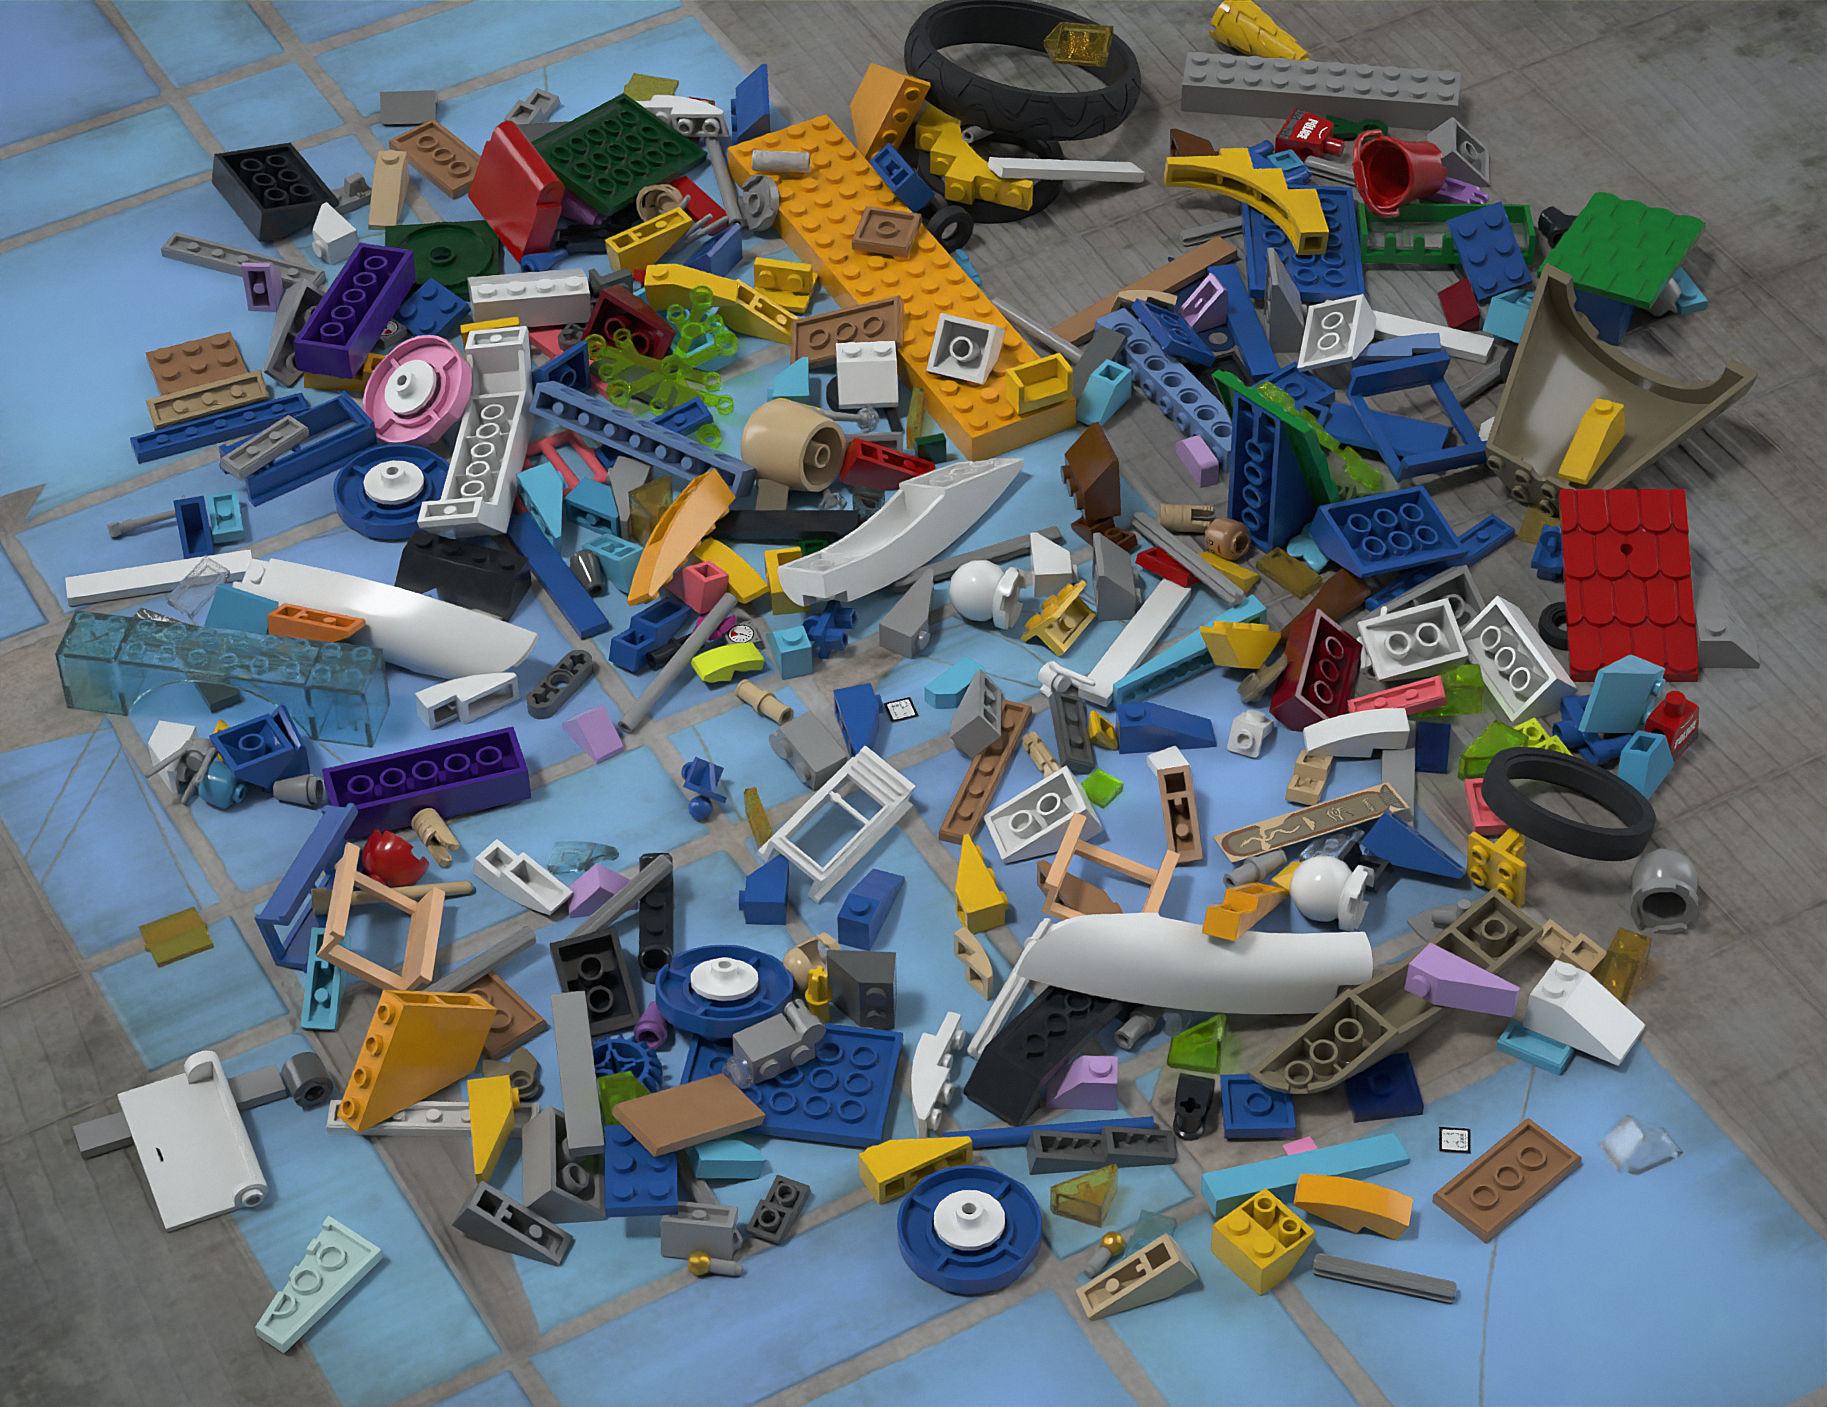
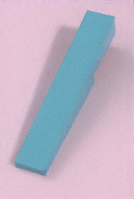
M1252 594L1243 600L1242 605L1238 606L1236 604L1204 626L1213 627L1214 621L1266 624L1267 608ZM1200 628L1114 683L1112 707L1116 710V704L1136 703L1215 666L1200 634Z
M1395 1133L1204 1173L1201 1175V1193L1214 1217L1218 1218L1229 1214L1264 1188L1269 1190L1283 1204L1293 1202L1297 1180L1301 1174L1328 1175L1361 1180L1407 1165L1410 1158Z

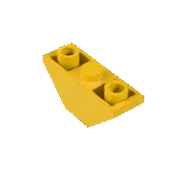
M1214 621L1213 627L1200 626V634L1215 665L1260 669L1281 639V632L1269 631V625Z

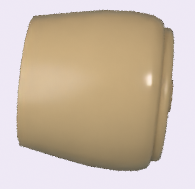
M774 399L758 407L749 417L740 442L743 462L756 468L755 480L770 479L774 482L789 485L792 487V490L819 492L828 488L839 474L846 453V439L843 430L835 421L809 406L783 399Z

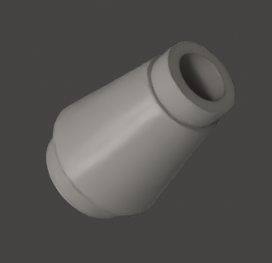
M313 773L275 781L273 786V794L276 800L314 806L315 803L322 802L324 798L323 779L320 776L315 777Z

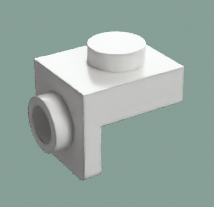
M1247 710L1233 719L1227 749L1256 758L1259 756L1263 738L1272 732L1274 720L1265 718L1264 713L1256 710Z

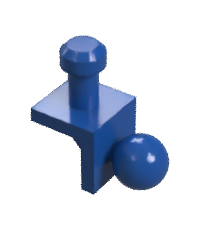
M695 757L693 762H688L682 767L681 775L686 780L683 787L701 794L690 801L688 805L690 815L696 820H705L711 815L713 810L710 798L724 804L727 797L718 794L716 791L724 768L698 757Z

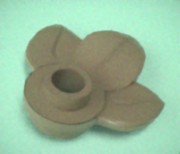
M1283 653L1281 658L1270 667L1263 664L1260 669H1257L1255 673L1250 674L1241 682L1237 692L1241 695L1240 699L1244 703L1250 700L1256 702L1265 693L1266 687L1285 670L1288 662L1287 655Z
M519 1047L513 1053L510 1063L488 1059L482 1061L483 1077L509 1075L511 1087H518L520 1101L530 1099L537 1093L538 1080L535 1076L537 1062L533 1055L524 1048Z

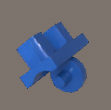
M1543 526L1531 561V568L1538 569L1537 577L1540 579L1555 581L1557 573H1562L1560 526Z
M838 600L828 601L822 614L811 615L805 618L802 626H804L809 641H816L820 647L819 659H828L832 650L846 649L849 638L846 629H855L858 618L854 608H843Z

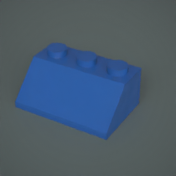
M761 64L735 88L736 99H731L732 146L771 133L767 64Z

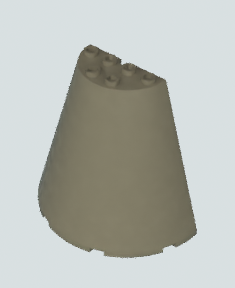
M1547 263L1542 270L1485 446L1486 463L1511 490V494L1515 499L1520 502H1528L1537 507L1546 516H1560V489H1620L1744 397L1755 383L1759 372L1731 359L1725 367L1724 373L1715 382L1712 380L1692 381L1688 386L1673 377L1643 366L1619 349L1597 338L1598 330L1592 325L1585 314L1580 311L1576 312L1574 308L1577 299L1573 287V276ZM1596 398L1623 404L1625 407V435L1589 482L1584 485L1558 478L1559 469L1581 419Z

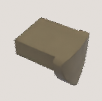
M770 479L756 480L755 487L758 489L755 510H788L789 494L792 491L791 486L774 482Z

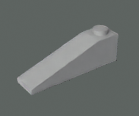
M302 279L289 287L284 293L276 313L263 371L285 387H289L303 373V371L297 370L293 341L325 295L324 291L306 279Z
M1467 565L1452 567L1424 581L1358 620L1360 622L1379 617L1383 606L1387 607V614L1448 598L1461 633L1486 606Z
M1691 576L1696 621L1698 668L1759 669L1760 661L1757 643L1714 576Z

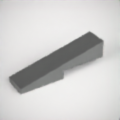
M1104 1126L1101 1135L1032 1130L1026 1146L1030 1175L1175 1164L1177 1159L1173 1133L1169 1130Z

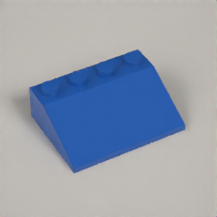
M1423 485L1319 506L1309 528V533L1321 552L1359 578L1463 557L1467 553Z

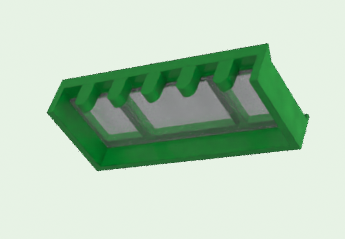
M1358 203L1357 230L1361 263L1462 264L1446 222L1491 204H1405L1399 209L1400 215L1398 217L1380 218L1371 213L1365 203ZM1503 204L1526 265H1533L1536 235L1530 205Z

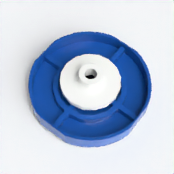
M409 444L384 445L362 452L341 468L335 478L333 491L337 513L345 524L371 539L411 537L415 530L428 532L419 528L417 523L422 502L441 500L450 464L446 459L424 447Z
M738 945L702 946L677 954L672 958L669 970V964H666L658 971L655 981V1000L660 1014L675 1029L681 1031L688 1030L703 1035L705 1039L711 1041L721 1038H733V1034L780 1013L785 1016L784 1008L789 1002H793V977L783 963L772 955Z
M961 1165L936 1171L923 1178L901 1203L898 1212L897 1237L904 1261L916 1275L951 1293H984L1002 1288L1014 1282L1038 1255L1041 1245L1042 1218L1034 1196L1024 1184L990 1167Z

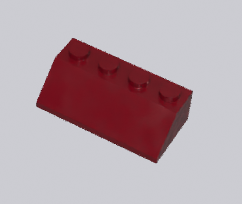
M1318 608L1291 624L1284 651L1288 657L1287 666L1277 678L1269 713L1291 731L1303 732L1305 727L1346 714L1347 700L1350 698L1362 649V644Z

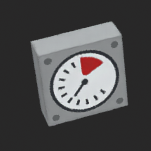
M391 318L376 343L386 349L408 336L407 328Z
M752 620L737 623L722 634L726 645L752 642L757 649H761V640Z

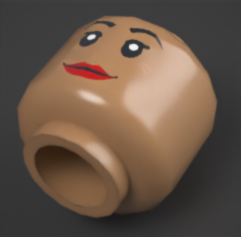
M1219 517L1205 531L1207 551L1226 560L1234 561L1239 559L1250 547L1251 538L1248 528L1236 520Z

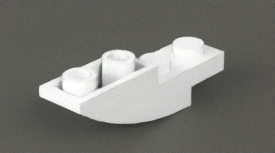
M653 95L651 101H636L685 137H728L729 135L724 111L706 102L671 95Z
M948 1011L936 1036L923 1032L914 1056L911 1074L912 1115L918 1139L928 1138L931 1129L936 1130L938 1128L942 1115L941 1109L944 1104L948 1105L953 1096L954 1084L950 1083V1070L955 1050H960L963 1046L965 1030L961 1029V1015Z

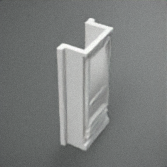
M864 746L855 757H852L757 851V855L767 862L779 851L814 880L807 896L818 904L912 808L913 805L908 800L915 785L867 746ZM849 780L883 806L870 821L842 800L841 796L837 793ZM831 799L832 802L838 803L865 826L822 868L791 843L789 839Z

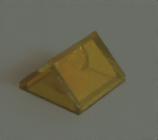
M1060 22L1043 40L1044 47L1053 63L1106 67L1114 29L1113 26Z
M665 475L628 492L632 538L643 548H645L655 526L673 503L672 476Z

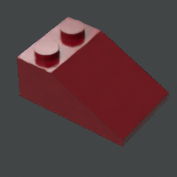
M615 285L602 289L580 341L584 340L587 342V345L600 353L608 349L658 374L677 332L641 298L623 287Z

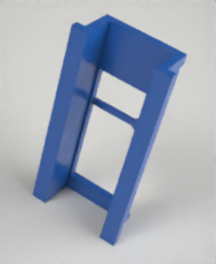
M345 391L340 392L341 396L293 416V418L308 427L310 436L350 418L357 424L301 449L299 444H296L292 447L294 453L278 460L273 459L244 478L248 499L254 507L344 467L362 452L380 447L375 435L374 422ZM264 430L229 446L226 444L218 446L220 459ZM219 463L220 469H221L225 474H228L229 472H227L226 470H224L223 468H221V465H220V463Z
M348 803L346 807L327 805L321 810L323 816L314 828V831L308 837L260 915L256 914L254 918L276 966L302 968L303 972L307 973L312 927L326 928L328 914L314 915L312 899H310L283 945L274 925H290L307 895H311V889L317 888L314 884L323 870L326 875L318 888L325 887L326 891L333 890L336 873L334 867L343 857L345 845L347 844L344 835L358 814L354 803ZM360 850L356 871L369 877V874L363 868L361 860L363 850ZM353 886V891L361 890L360 888Z

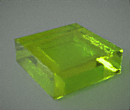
M1097 768L1081 785L1090 802L1104 809L1123 792L1124 783Z

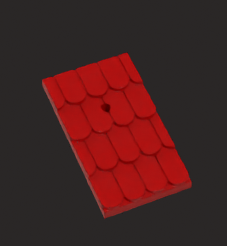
M1560 489L1559 512L1570 679L1573 682H1595L1598 670L1631 654L1665 668L1663 679L1666 682H1697L1699 675L1685 489Z

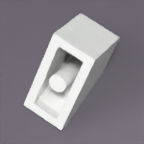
M327 202L322 204L313 227L314 242H312V247L318 257H322L327 263L333 265L351 256L358 245L357 230Z
M1031 532L1030 560L1034 597H1050L1053 594L1056 596L1068 583H1077V564H1071L1069 551L1037 532Z

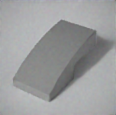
M536 88L525 102L518 100L504 120L513 121L517 125L542 123L561 104L559 97Z

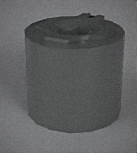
M299 1053L288 1059L283 1065L282 1077L297 1105L313 1107L321 1104L331 1095L334 1088L333 1082L316 1053Z

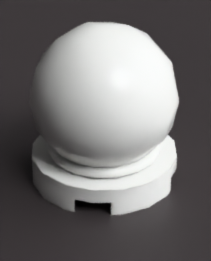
M973 560L961 565L952 575L948 591L951 603L960 615L970 620L987 621L993 618L995 627L1008 630V627H1014L1020 615L1023 603L1018 602L1020 587L1027 588V574L1025 570L1010 567L1004 573L1000 566L990 561Z
M1318 855L1303 861L1294 871L1289 890L1292 901L1301 914L1311 920L1325 922L1338 918L1339 929L1353 932L1354 928H1359L1369 902L1363 901L1366 885L1373 887L1375 873L1374 869L1358 865L1354 872H1352L1345 862L1335 857Z

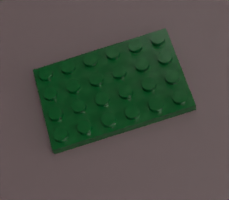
M625 93L531 142L564 186L606 217L634 203L639 192L644 187L667 184L704 163L708 152Z

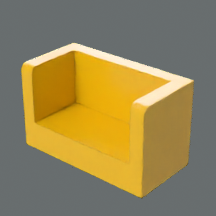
M1061 353L1006 369V398L1018 414L1073 398V370Z
M800 547L764 551L765 576L770 589L769 597L773 615L810 611V605L805 607L799 606L786 595L780 584L777 570L779 566L802 558Z

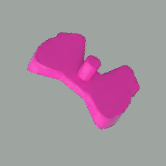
M709 612L704 613L698 618L694 630L699 626V624L704 620V618L709 614ZM735 615L725 618L708 640L718 639L723 633L731 629L737 622Z

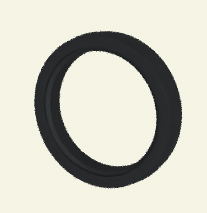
M962 121L960 126L961 133L973 127V125ZM993 133L974 141L1014 143L1032 150L1041 159L1064 160L1063 151L1058 141L1023 139L999 133ZM920 149L917 174L932 191L940 194L945 199V183L938 175L930 173V152ZM1041 179L1033 186L1032 206L1029 211L976 198L972 205L949 199L945 200L948 206L962 207L972 217L974 223H1008L1033 216L1047 208L1059 195L1063 186V180Z
M1513 747L1501 750L1493 756L1489 763L1481 786V794L1485 803L1507 825L1538 843L1582 858L1599 861H1625L1633 859L1644 851L1655 826L1656 815L1653 807L1632 785L1593 763L1553 750L1535 747ZM1509 780H1539L1574 790L1607 807L1628 828L1596 827L1562 817L1525 797Z

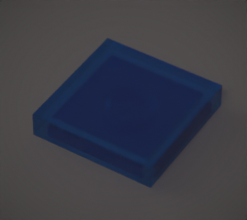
M1408 1052L1391 1054L1343 1082L1354 1123L1423 1115L1424 1104Z

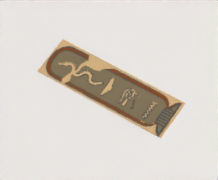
M1387 782L1213 836V838L1233 863L1381 817L1388 809L1394 813L1410 807L1390 783Z

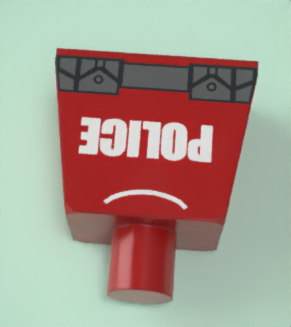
M1295 108L1276 135L1275 154L1292 149L1303 163H1305L1308 156L1324 159L1326 154L1341 157L1345 141L1333 138L1334 124L1331 121Z
M1670 691L1666 694V698L1648 716L1644 732L1666 735L1671 755L1675 762L1698 738L1699 707L1697 704L1687 700L1682 692Z

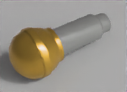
M1109 1231L1102 1236L1099 1250L1087 1263L1086 1269L1083 1271L1088 1278L1098 1274L1110 1258L1122 1253L1125 1247L1123 1236L1115 1231Z
M701 1250L691 1253L687 1260L688 1270L695 1276L708 1274L709 1272L729 1276H741L743 1265L737 1264L734 1261L711 1258V1256Z

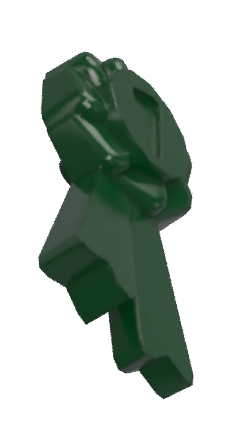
M1331 115L1326 116V120L1334 124L1333 138L1336 139L1351 137L1357 139L1360 133L1380 129L1383 136L1388 134V126L1380 120L1366 119L1356 123ZM1368 137L1364 139L1362 144L1364 145L1365 143H1367L1375 137Z

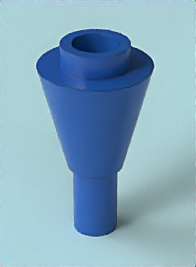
M560 247L552 252L524 255L521 259L522 273L548 271L555 262L567 257V251L564 247Z

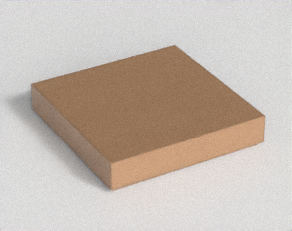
M866 206L852 239V250L908 258L922 222L921 214Z

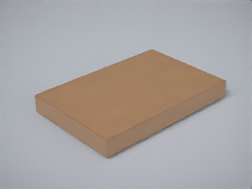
M493 970L457 992L477 994L498 1009L481 1052L488 1060L498 1061L547 1029L546 1021Z

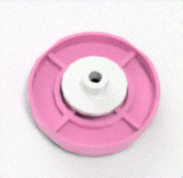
M417 336L397 345L376 366L364 392L363 411L374 422L375 435L387 445L409 444L425 447L431 443H436L463 416L472 386L470 365L454 345L439 336Z

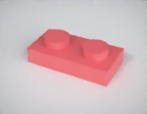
M1484 778L1465 779L1464 791L1473 831L1479 835L1504 834L1508 830V825L1490 810L1482 797L1481 786Z

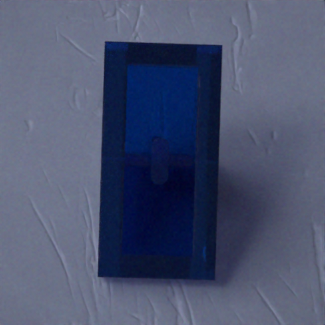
M1417 722L1415 772L1447 774L1451 724Z

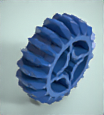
M621 1033L617 1039H611L606 1034L604 1041L601 1042L593 1038L592 1051L601 1115L605 1113L611 1120L615 1104L659 1092L663 1084L662 1063L658 1059L655 1049H649L646 1041L638 1043L635 1036L626 1040Z

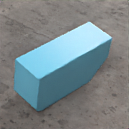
M965 656L924 687L925 702L934 708H957L975 673L980 669L985 673V668L968 656Z
M709 1140L692 1146L688 1162L696 1178L759 1179L764 1159L760 1150L741 1140Z

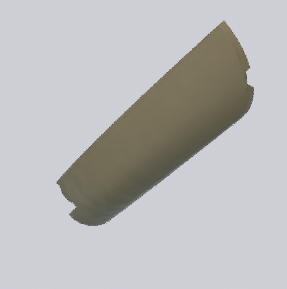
M1493 888L1446 929L1398 964L1353 990L1348 988L1249 1071V1077L1269 1089L1288 1094L1320 1092L1346 1081L1399 1050L1456 1009L1434 1005L1404 990L1409 963L1429 943L1497 976L1542 937L1543 928Z

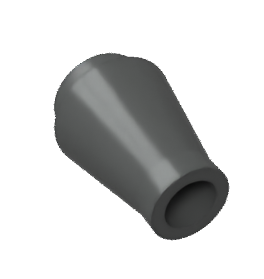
M590 550L576 552L570 558V570L590 596L601 594L605 587L602 582L598 556Z

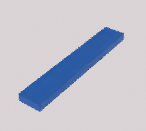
M1228 264L1207 267V276L1210 273L1214 274L1228 291L1226 322L1247 371L1255 383H1258L1279 371L1280 367L1236 265Z
M301 392L131 437L130 443L138 464L260 432L287 415L293 417L309 410V406Z
M528 512L511 517L506 534H504L520 556L529 558L530 571L582 640L608 630V619Z
M1491 514L1458 537L1467 551L1465 556L1413 567L1366 599L1365 609L1371 612L1452 567L1467 565L1470 568L1512 539L1515 535V529L1494 514Z

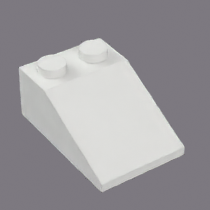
M1363 294L1309 306L1297 367L1299 372L1353 361L1372 341L1377 318Z
M1448 598L1357 623L1378 682L1432 677L1462 669L1469 656Z
M1064 766L983 816L1004 863L1058 852L1074 812L1086 816L1078 839L1087 841L1103 831L1083 786L1067 766Z
M1555 960L1530 993L1523 1027L1619 1066L1644 1031L1645 1024L1588 972L1576 968L1572 964Z

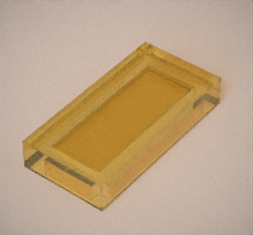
M913 387L906 425L907 449L915 450L914 439L921 437L925 415L924 388Z
M1279 547L1256 561V570L1300 600L1322 586V576Z
M753 787L745 789L744 807L759 850L773 836L757 789Z

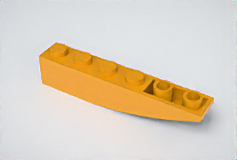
M716 469L695 477L669 506L655 526L634 573L627 599L630 607L641 602L646 605L656 599L659 595L658 589L673 579L672 573L674 570L679 569L688 561L686 556L701 546V538L711 533L716 528L714 523L730 511L728 506L736 497Z

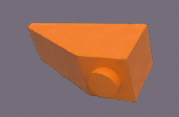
M287 603L282 604L267 615L270 650L283 652L287 656H293L295 652L307 647L333 643L348 638L366 625L365 619Z

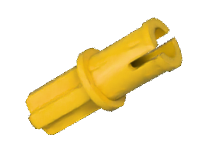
M818 966L816 969L808 971V989L805 992V999L809 1004L810 1013L817 1015L822 1023H828L831 1018L829 1003L832 1000V991L828 986V974L824 972L823 967Z

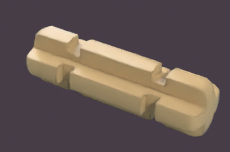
M1036 732L1025 734L1022 737V746L1030 753L1029 756L1039 770L1044 773L1043 776L1045 778L1061 769L1059 763L1055 762L1056 759L1047 746L1041 742L1042 739Z

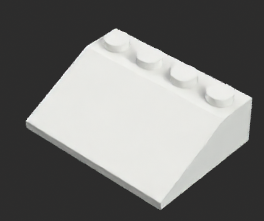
M582 268L467 278L474 323L518 316L520 326L536 327L588 322L591 316L589 285L587 276Z

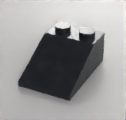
M616 927L549 943L550 955L560 992L585 991L591 1038L634 1027L637 1024L640 1015Z

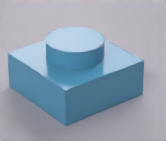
M1292 149L1267 156L1268 161L1276 167L1282 168V171L1286 173L1305 165Z

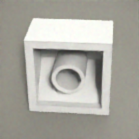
M940 313L926 371L984 385L998 360L1005 330L995 325Z
M895 341L836 343L839 409L899 407Z

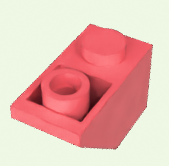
M709 560L681 569L673 574L674 577L669 583L664 585L666 589L689 605L694 611L702 614L711 611L726 593L729 575Z

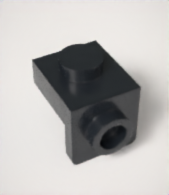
M1351 840L1337 858L1345 862L1352 872H1354L1358 865L1374 869L1373 887L1366 885L1365 891L1377 893L1393 872L1390 861L1362 854L1360 846L1356 841Z

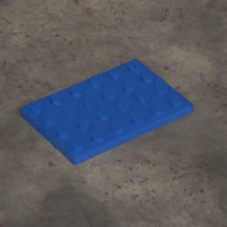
M1287 184L1288 189H1316L1329 229L1326 253L1318 255H1297L1291 240L1275 222L1254 207L1240 201L1249 298L1264 300L1267 248H1274L1300 292L1301 301L1323 303L1326 300L1334 301L1361 294L1366 296L1351 187Z
M823 1023L826 1032L823 1038L814 1044L815 1058L808 1060L803 1065L795 1066L779 1073L772 1079H766L755 1085L734 1058L733 1038H721L711 1041L705 1039L703 1035L693 1033L680 1085L723 1073L766 1114L762 1125L739 1132L871 1147L882 1142L904 1042L903 1033Z

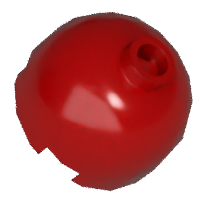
M375 828L362 852L361 860L365 871L370 875V878L389 888L414 886L430 866L427 859L423 856L418 860L411 852L413 848L411 844L385 830L383 835H380L379 829Z

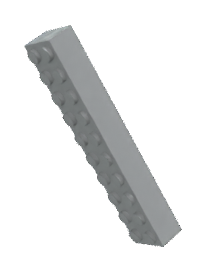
M1187 52L1182 82L1181 111L1288 119L1294 109L1299 108L1326 119L1327 115L1356 123L1366 119L1382 121L1388 127L1434 130L1451 117L1457 120L1461 72Z

